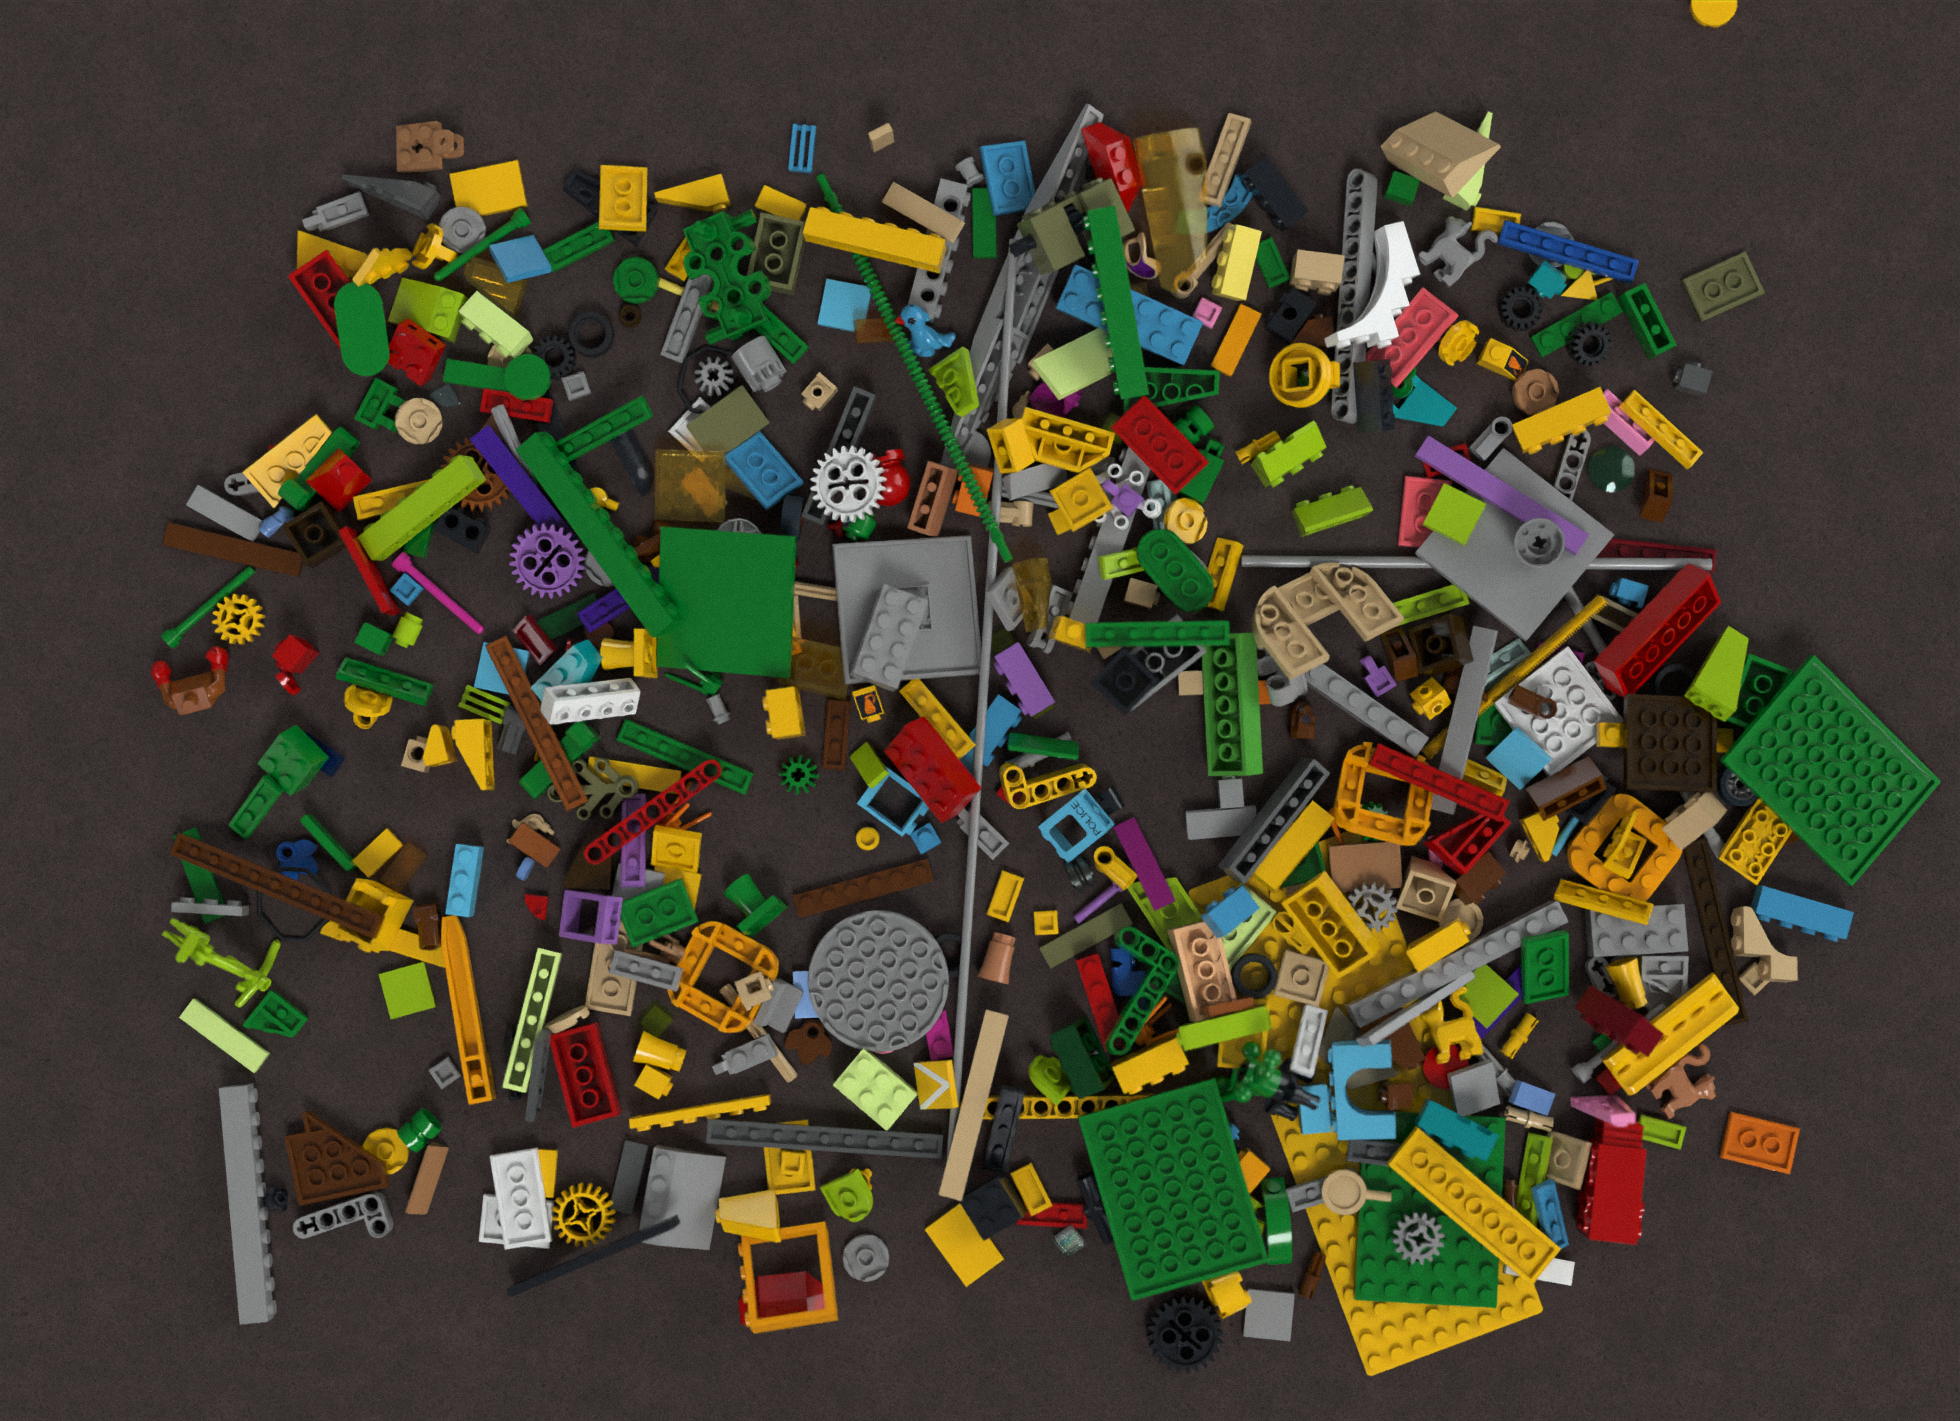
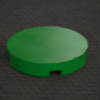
M627 258L614 271L613 284L615 291L626 302L635 304L645 303L654 297L659 288L660 278L658 270L653 263L645 258Z
M532 354L519 355L511 360L505 368V386L519 400H536L543 396L550 387L551 372L545 361L540 357Z

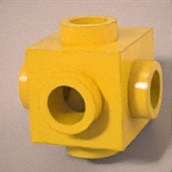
M1433 677L1410 693L1414 701L1412 704L1414 710L1419 715L1424 714L1429 720L1452 704L1445 689Z

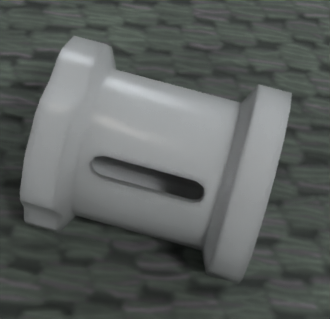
M969 157L955 166V169L960 171L966 182L965 185H968V188L984 179L983 174H980L974 165L975 160L973 157Z

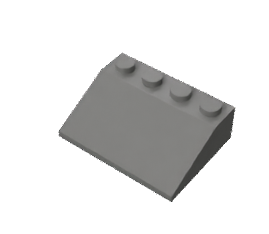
M658 1144L654 1147L639 1230L674 1215H678L680 1224L672 1230L645 1240L642 1243L710 1250L716 1217L715 1209L718 1206L726 1156Z

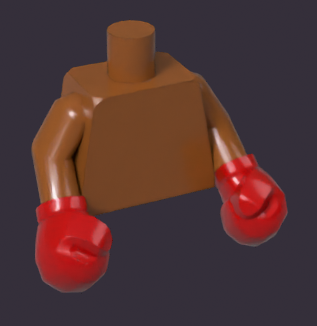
M218 646L211 647L205 654V657L211 663L210 672L172 682L170 680L172 673L169 665L165 661L155 662L151 666V676L161 691L165 705L171 709H177L179 715L212 707L219 696L225 692V673H227L229 663L227 650Z

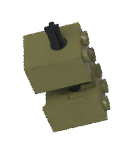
M1101 177L1083 185V191L1077 194L1073 190L1063 195V201L1057 204L1053 200L1043 205L1042 208L1023 215V221L1017 223L1023 238L1009 244L1011 254L1015 258L1029 251L1040 275L1054 272L1085 256L1076 235L1082 232L1086 242L1091 239L1090 230L1085 231L1083 216H1087V210L1116 205L1121 237L1135 229L1112 179L1103 181Z

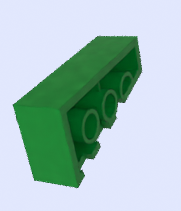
M1144 367L1149 392L1145 396L1156 407L1215 396L1219 393L1220 371ZM1142 396L1123 399V414Z

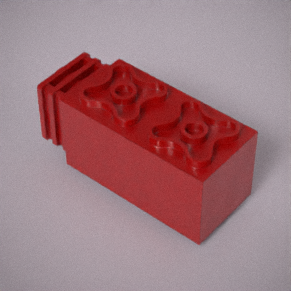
M1595 1117L1593 1139H1588L1592 1146L1583 1177V1191H1580L1578 1196L1579 1206L1576 1228L1590 1240L1637 1245V1239L1641 1238V1222L1644 1212V1201H1641L1647 1149L1642 1148L1644 1125L1639 1124L1635 1120V1123H1628L1627 1126L1617 1127Z

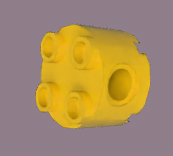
M1239 1271L1202 1281L1212 1305H1218L1219 1310L1216 1312L1221 1319L1248 1307V1304L1252 1303L1247 1290H1243L1239 1283L1242 1281Z

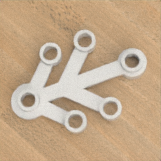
M1111 464L1107 471L1097 475L1096 478L1101 485L1106 479L1120 478L1123 471L1118 464ZM1113 468L1119 469V473L1117 475L1111 474V470ZM1133 471L1129 478L1115 485L1120 489L1124 484L1130 488L1140 486L1144 483L1145 478L1140 471ZM1135 475L1141 476V480L1139 482L1133 481V477ZM1103 489L1109 501L1111 502L1114 496H1112L1109 492ZM1149 498L1146 501L1143 500L1138 509L1143 510V513L1148 518H1156L1161 514L1162 506L1158 500ZM1112 504L1114 509L1111 512L1114 517V525L1119 530H1125L1129 526V520L1123 515L1122 511ZM1149 504H1155L1153 511L1147 510ZM1107 513L1104 514L1103 518L1095 519V521L1103 523L1107 519ZM1125 519V525L1118 526V520Z

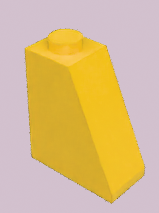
M1459 917L1409 943L1406 953L1417 972H1420L1470 941L1469 934L1472 932L1465 921L1461 922Z
M774 1189L719 1199V1208L715 1209L717 1223L722 1224L724 1232L772 1242H781L779 1205Z

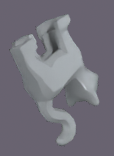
M1450 216L1446 220L1445 232L1435 239L1428 252L1422 251L1418 255V260L1426 266L1440 258L1446 266L1443 269H1437L1433 275L1440 282L1444 281L1449 288L1460 279L1465 269L1481 259L1485 253L1484 241L1486 239L1497 243L1498 236L1495 232L1491 230L1480 232L1475 240L1476 250L1470 253L1456 239L1464 236L1472 223H1465L1461 219Z

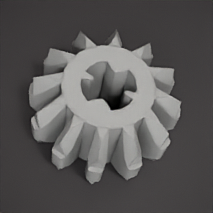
M707 357V365L703 362L699 363L703 370H695L694 372L696 375L701 376L695 379V383L702 384L699 388L701 392L708 389V396H712L714 390H716L718 396H721L720 389L723 387L728 392L730 389L726 383H734L731 377H727L734 374L733 369H727L729 366L727 361L721 364L720 357H716L714 363L711 357ZM714 372L716 374L718 372L719 379L716 381L712 379L710 381V373Z

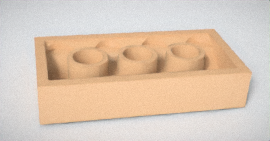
M1204 921L1167 930L1172 951L1179 959L1177 971L1189 1020L1191 1022H1199L1223 1015L1204 1016L1200 1007L1236 998L1222 938L1217 939Z

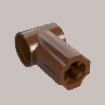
M1515 685L1509 695L1508 704L1533 715L1538 720L1550 719L1557 713V704L1554 700L1540 696L1519 685ZM1541 703L1548 705L1549 712L1547 715H1543L1540 712L1539 707Z
M438 902L413 907L414 921L418 927L419 948L421 950L433 951L441 947L439 923L442 922V915L439 913L441 909Z

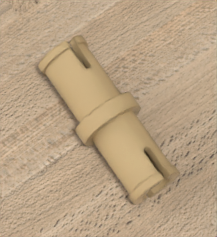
M1507 1105L1506 1110H1504L1503 1117L1506 1120L1523 1124L1525 1128L1534 1127L1550 1132V1127H1553V1117L1540 1115L1529 1109L1522 1110L1511 1107L1510 1105Z

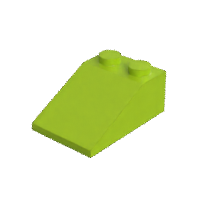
M402 278L388 322L398 325L409 318L434 337L454 343L462 321L458 311L469 299L464 294Z

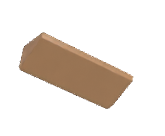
M434 1142L427 1146L406 1213L427 1214L449 1149L448 1147Z

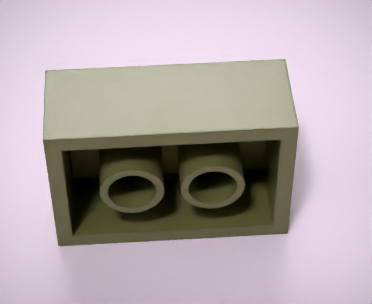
M761 213L754 241L757 250L751 254L747 276L754 272L762 271L763 275H766L769 279L771 291L794 296L805 246L803 230L806 222ZM760 282L756 283L753 287L761 289Z

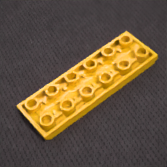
M1758 798L1755 803L1750 805L1719 852L1718 859L1753 884L1758 885L1792 831Z
M1712 972L1650 1021L1664 1035L1649 1057L1641 1053L1636 1056L1621 1044L1601 1060L1628 1096L1634 1095L1735 1016L1740 1008Z

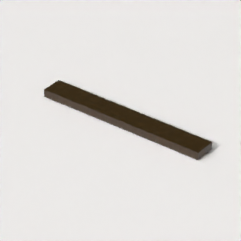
M1706 838L1696 839L1683 849L1711 971L1740 1008L1738 1013L1724 1025L1729 1026L1747 1022L1749 1017Z

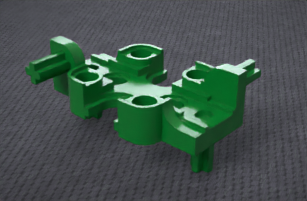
M752 209L736 217H732L722 211L683 229L691 249L683 261L687 276H689L690 280H693L702 275H709L714 280L712 292L698 298L703 314L712 319L719 320L721 324L705 332V338L708 340L709 345L725 338L734 341L743 338L742 333L769 322L763 307V301L770 296L772 290L768 277L763 275L762 271L754 272L749 276H743L739 273L737 267L742 257L748 256L757 250L749 236L738 232L757 222ZM742 239L744 242L743 248L737 251L736 243ZM716 247H720L723 251V255L719 260H714L711 255ZM698 258H701L702 265L696 270L694 263ZM760 282L761 290L759 293L754 294L753 286ZM736 290L740 293V300L732 304L729 301V294ZM718 301L719 309L713 313L711 309L712 304Z

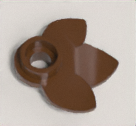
M810 1019L802 1025V1028L794 1029L789 1033L785 1041V1049H798L799 1058L802 1064L806 1066L813 1062L818 1054L829 1057L832 1044L830 1039L824 1034L823 1024L816 1019ZM810 1027L817 1029L816 1035L809 1034L808 1030Z

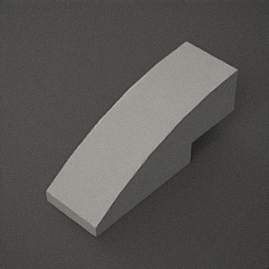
M197 485L186 504L188 507L252 542H255L260 533L259 527L263 523L261 519L202 486Z

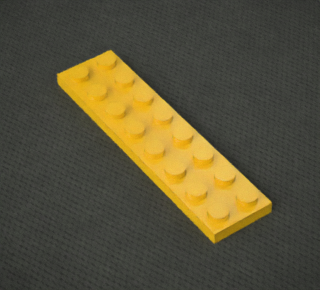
M1417 1127L1414 1128L1386 1163L1531 1286L1561 1250L1553 1241Z

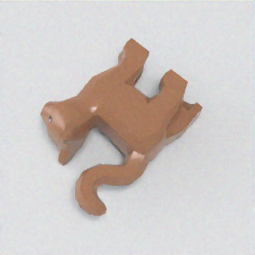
M1704 1044L1699 1045L1701 1056L1696 1057L1685 1054L1646 1085L1647 1089L1652 1088L1651 1092L1655 1099L1662 1097V1092L1666 1089L1671 1093L1672 1097L1660 1108L1668 1119L1674 1116V1111L1678 1108L1691 1106L1702 1098L1712 1100L1716 1097L1715 1085L1713 1083L1714 1076L1710 1077L1708 1073H1705L1692 1085L1683 1068L1687 1063L1701 1066L1709 1061L1710 1050Z

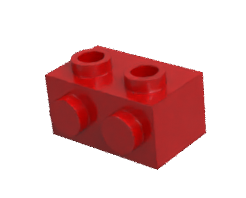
M289 635L286 640H281L275 646V653L272 657L277 660L275 664L282 671L302 674L320 652L302 637Z

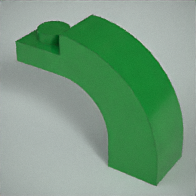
M1284 1177L1262 1179L1260 1181L1265 1217V1248L1269 1261L1268 1265L1292 1263L1291 1220Z

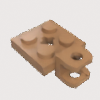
M438 121L396 126L398 173L405 174L442 169V158H458L464 154V138L450 130H442V123ZM454 142H457L458 146L454 150ZM418 143L423 145V148L419 149V153L416 151Z

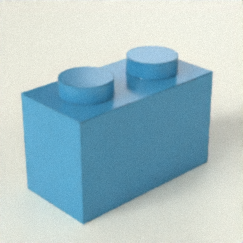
M1243 885L1236 889L1234 886L1230 887L1222 893L1224 897L1219 902L1214 900L1205 907L1207 912L1201 918L1217 939L1226 936L1260 908Z

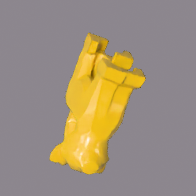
M1465 986L1450 994V1001L1454 1007L1463 1011V1017L1444 1022L1442 1001H1439L1420 1014L1421 1020L1429 1025L1431 1038L1439 1050V1054L1436 1056L1437 1064L1449 1061L1450 1045L1460 1044V1060L1470 1059L1471 1055H1482L1484 1053L1481 1039L1475 1028L1472 1008L1468 1003L1459 999L1461 994L1467 992Z

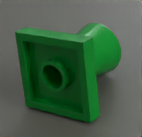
M745 874L738 878L724 892V896L733 902L747 917L737 927L742 933L754 937L788 908L782 899L774 895L766 900L754 884L750 874Z

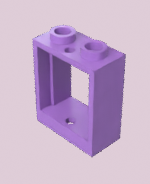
M565 890L559 937L599 944H617L623 897L578 890ZM582 899L599 901L595 935L578 933Z

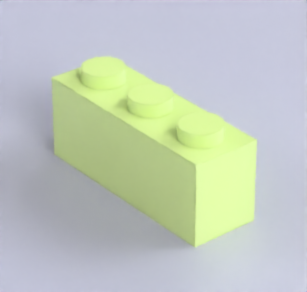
M478 291L458 311L463 319L461 321L462 324L471 331L473 329L477 330L479 337L487 344L492 342L496 345V350L505 358L510 356L514 359L521 355L533 341L527 329Z

